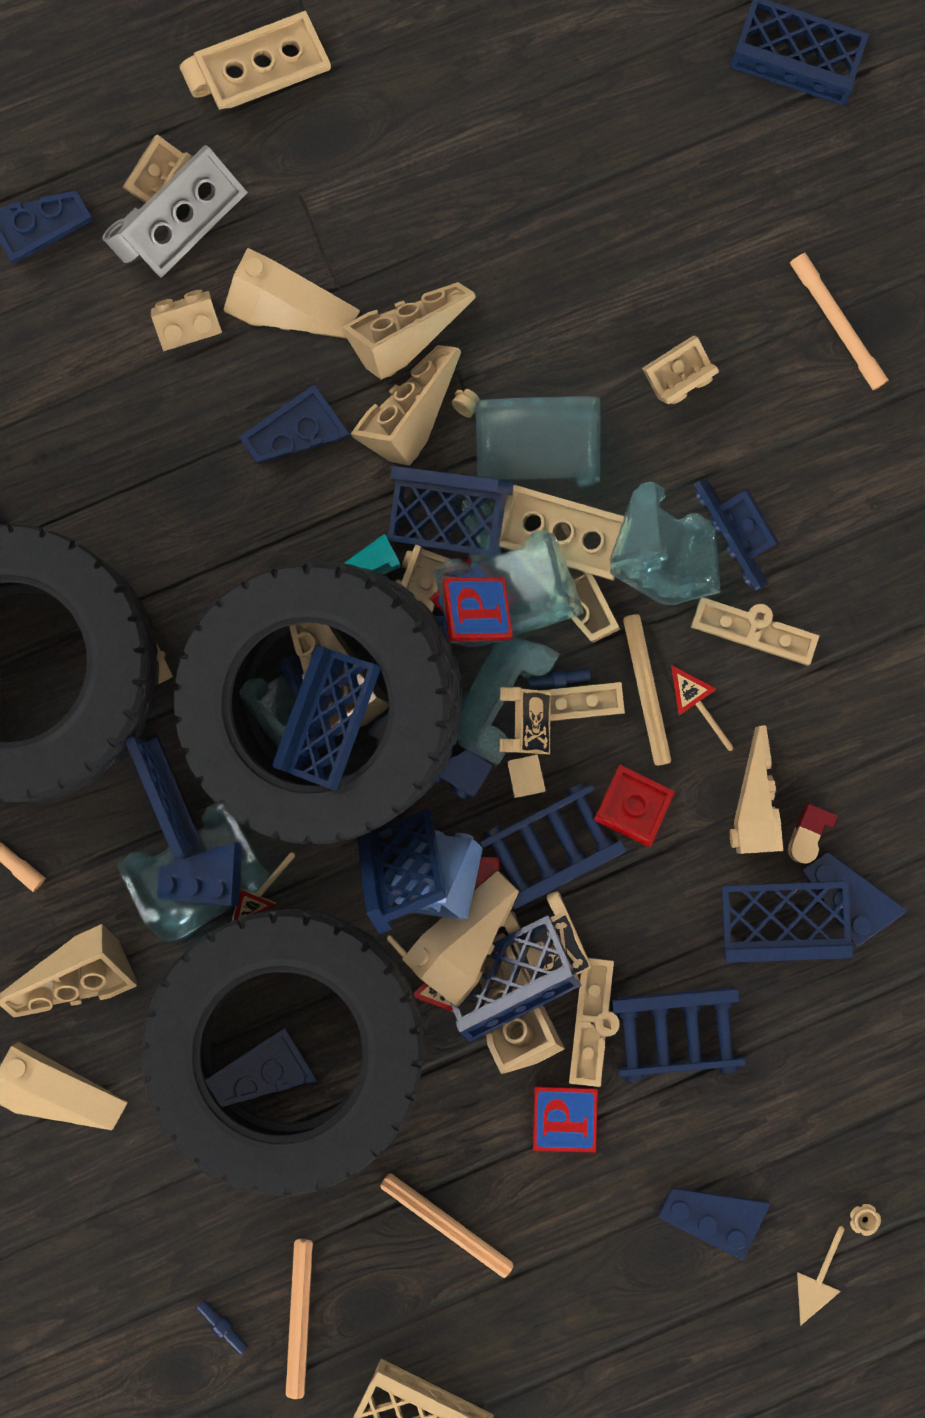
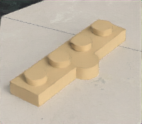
M701 597L691 624V628L807 666L811 664L819 639V635L772 621V611L764 604L754 605L746 612Z
M588 958L592 968L582 972L580 977L582 986L579 987L569 1083L601 1087L605 1038L616 1034L620 1026L617 1015L609 1011L614 961Z

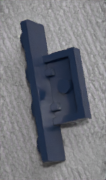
M708 479L696 482L694 484L697 489L695 492L700 504L703 507H707L713 516L711 522L715 530L719 534L722 533L728 542L726 548L730 556L734 560H738L742 566V576L748 586L754 587L756 591L766 587L768 582L754 558L778 544L779 541L749 489L722 504Z

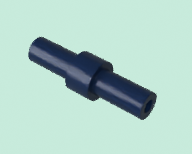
M589 669L571 672L558 670L552 671V675L529 678L528 684L530 690L554 687V689L567 688L568 684L591 681Z
M203 1300L197 1306L196 1310L212 1326V1332L219 1339L223 1337L239 1355L248 1347L244 1340L232 1329L233 1324L225 1316L221 1317L206 1300Z

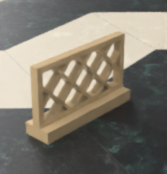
M383 1359L380 1360L375 1374L353 1418H362L373 1414L374 1418H380L379 1412L394 1408L397 1417L404 1418L400 1406L411 1403L417 1406L420 1414L412 1418H494V1414ZM376 1386L389 1393L390 1402L376 1406L372 1396ZM369 1402L371 1408L365 1409Z

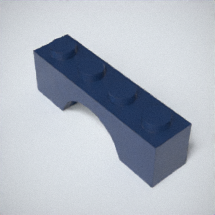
M389 707L375 718L367 731V734L372 736L370 743L377 747L380 745L385 733ZM466 749L459 755L449 759L442 773L438 775L436 783L439 784L441 779L452 785L449 791L464 800L468 795L474 798L493 765Z

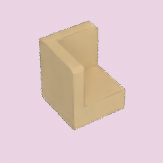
M538 755L508 761L514 798L545 792Z

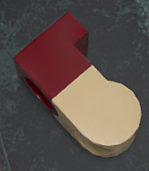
M804 804L788 844L787 850L790 858L798 863H810L815 860L819 852L818 841L824 826L834 827L838 816L811 804Z

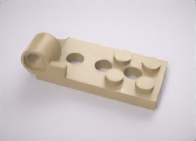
M306 11L194 52V56L189 57L180 65V70L192 96L199 98L212 94L219 110L238 106L326 72L331 68V63ZM286 45H293L298 49L299 53L296 56L289 57L282 52V48ZM263 55L270 59L271 64L267 67H259L255 64L254 59L257 56ZM231 66H237L241 68L243 74L239 78H232L228 76L226 70Z
M514 485L512 495L506 496L499 547L614 581L633 520ZM532 515L539 516L541 519L540 528L535 532H528L525 528L527 518ZM560 524H567L571 528L569 538L564 541L557 540L554 535L556 527ZM595 532L600 535L601 543L596 549H587L584 545V539L589 533Z

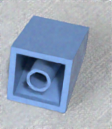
M435 830L446 898L411 913L468 920L483 848L473 840L474 837L471 835L455 833V837L445 836L443 832ZM421 842L415 852L421 853L428 843ZM408 858L401 868L408 870L415 860ZM424 863L418 873L424 874L431 864ZM395 875L391 885L395 886L402 876ZM412 879L405 887V890L411 891L418 881ZM428 884L421 894L424 895L436 890L434 885ZM398 896L395 903L399 905L405 898Z

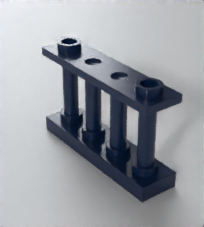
M583 782L566 790L568 797L504 830L498 825L483 833L485 840L480 842L482 847L484 848L489 844L493 845L512 884L519 891L513 904L514 909L626 852L621 840L613 842L612 838L608 839L601 824L594 821L596 814L586 797V794L594 791L592 784L585 787ZM572 801H575L597 843L595 845L597 851L587 857L584 852L580 853L558 810ZM545 815L548 816L569 857L567 860L569 866L558 871L556 866L552 867L530 824ZM518 829L542 872L540 874L542 880L533 885H530L529 881L525 882L503 840V837Z
M735 987L610 998L611 1011L614 1014L619 1013V1018H623L627 1066L617 1067V1073L620 1077H625V1081L644 1080V1075L712 1068H719L720 1073L738 1071V1066L746 1065L745 1059L741 1055L733 1056L729 1008H732L731 1003L739 1002V992ZM713 1004V1009L717 1013L721 1057L702 1059L698 1011H701V1005ZM681 1007L682 1012H685L690 1060L671 1062L666 1014H669V1008ZM650 1010L651 1015H654L658 1063L640 1065L635 1017H638V1011Z

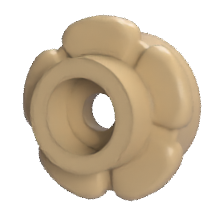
M465 389L464 392L462 390L455 392L456 397L452 401V406L459 414L470 418L474 413L480 411V399L476 393L469 389Z
M863 1204L862 1207L856 1206L851 1211L850 1217L852 1221H850V1225L856 1233L869 1236L879 1228L881 1217L879 1213H876V1209L872 1205ZM867 1217L868 1221L863 1222L862 1218Z

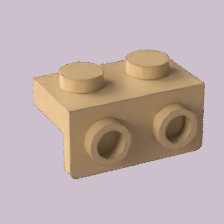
M155 135L123 188L146 203L192 156L187 152H180L159 135Z
M194 290L185 294L184 299L174 302L172 299L162 300L155 304V308L151 309V318L163 351L222 333L209 291L202 293V290Z
M694 335L642 368L657 398L666 404H676L687 397V392L695 387L700 388L709 384L713 380V376L719 373L717 366L711 364L698 337Z
M415 544L413 551L407 550L402 568H405L406 572L403 580L397 579L396 582L412 592L418 601L421 600L433 612L435 605L429 598L442 585L441 582L446 576L451 559L424 550L421 546Z

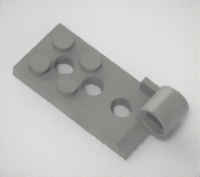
M204 145L140 209L135 207L124 219H119L113 223L104 233L103 240L124 263H128L140 255L153 271L162 278L248 192L210 147ZM209 182L211 193L208 197L202 199L198 195V188L202 183ZM181 204H188L190 209L188 217L178 220L176 216L177 208ZM165 225L168 229L167 237L163 241H156L154 238L156 228Z

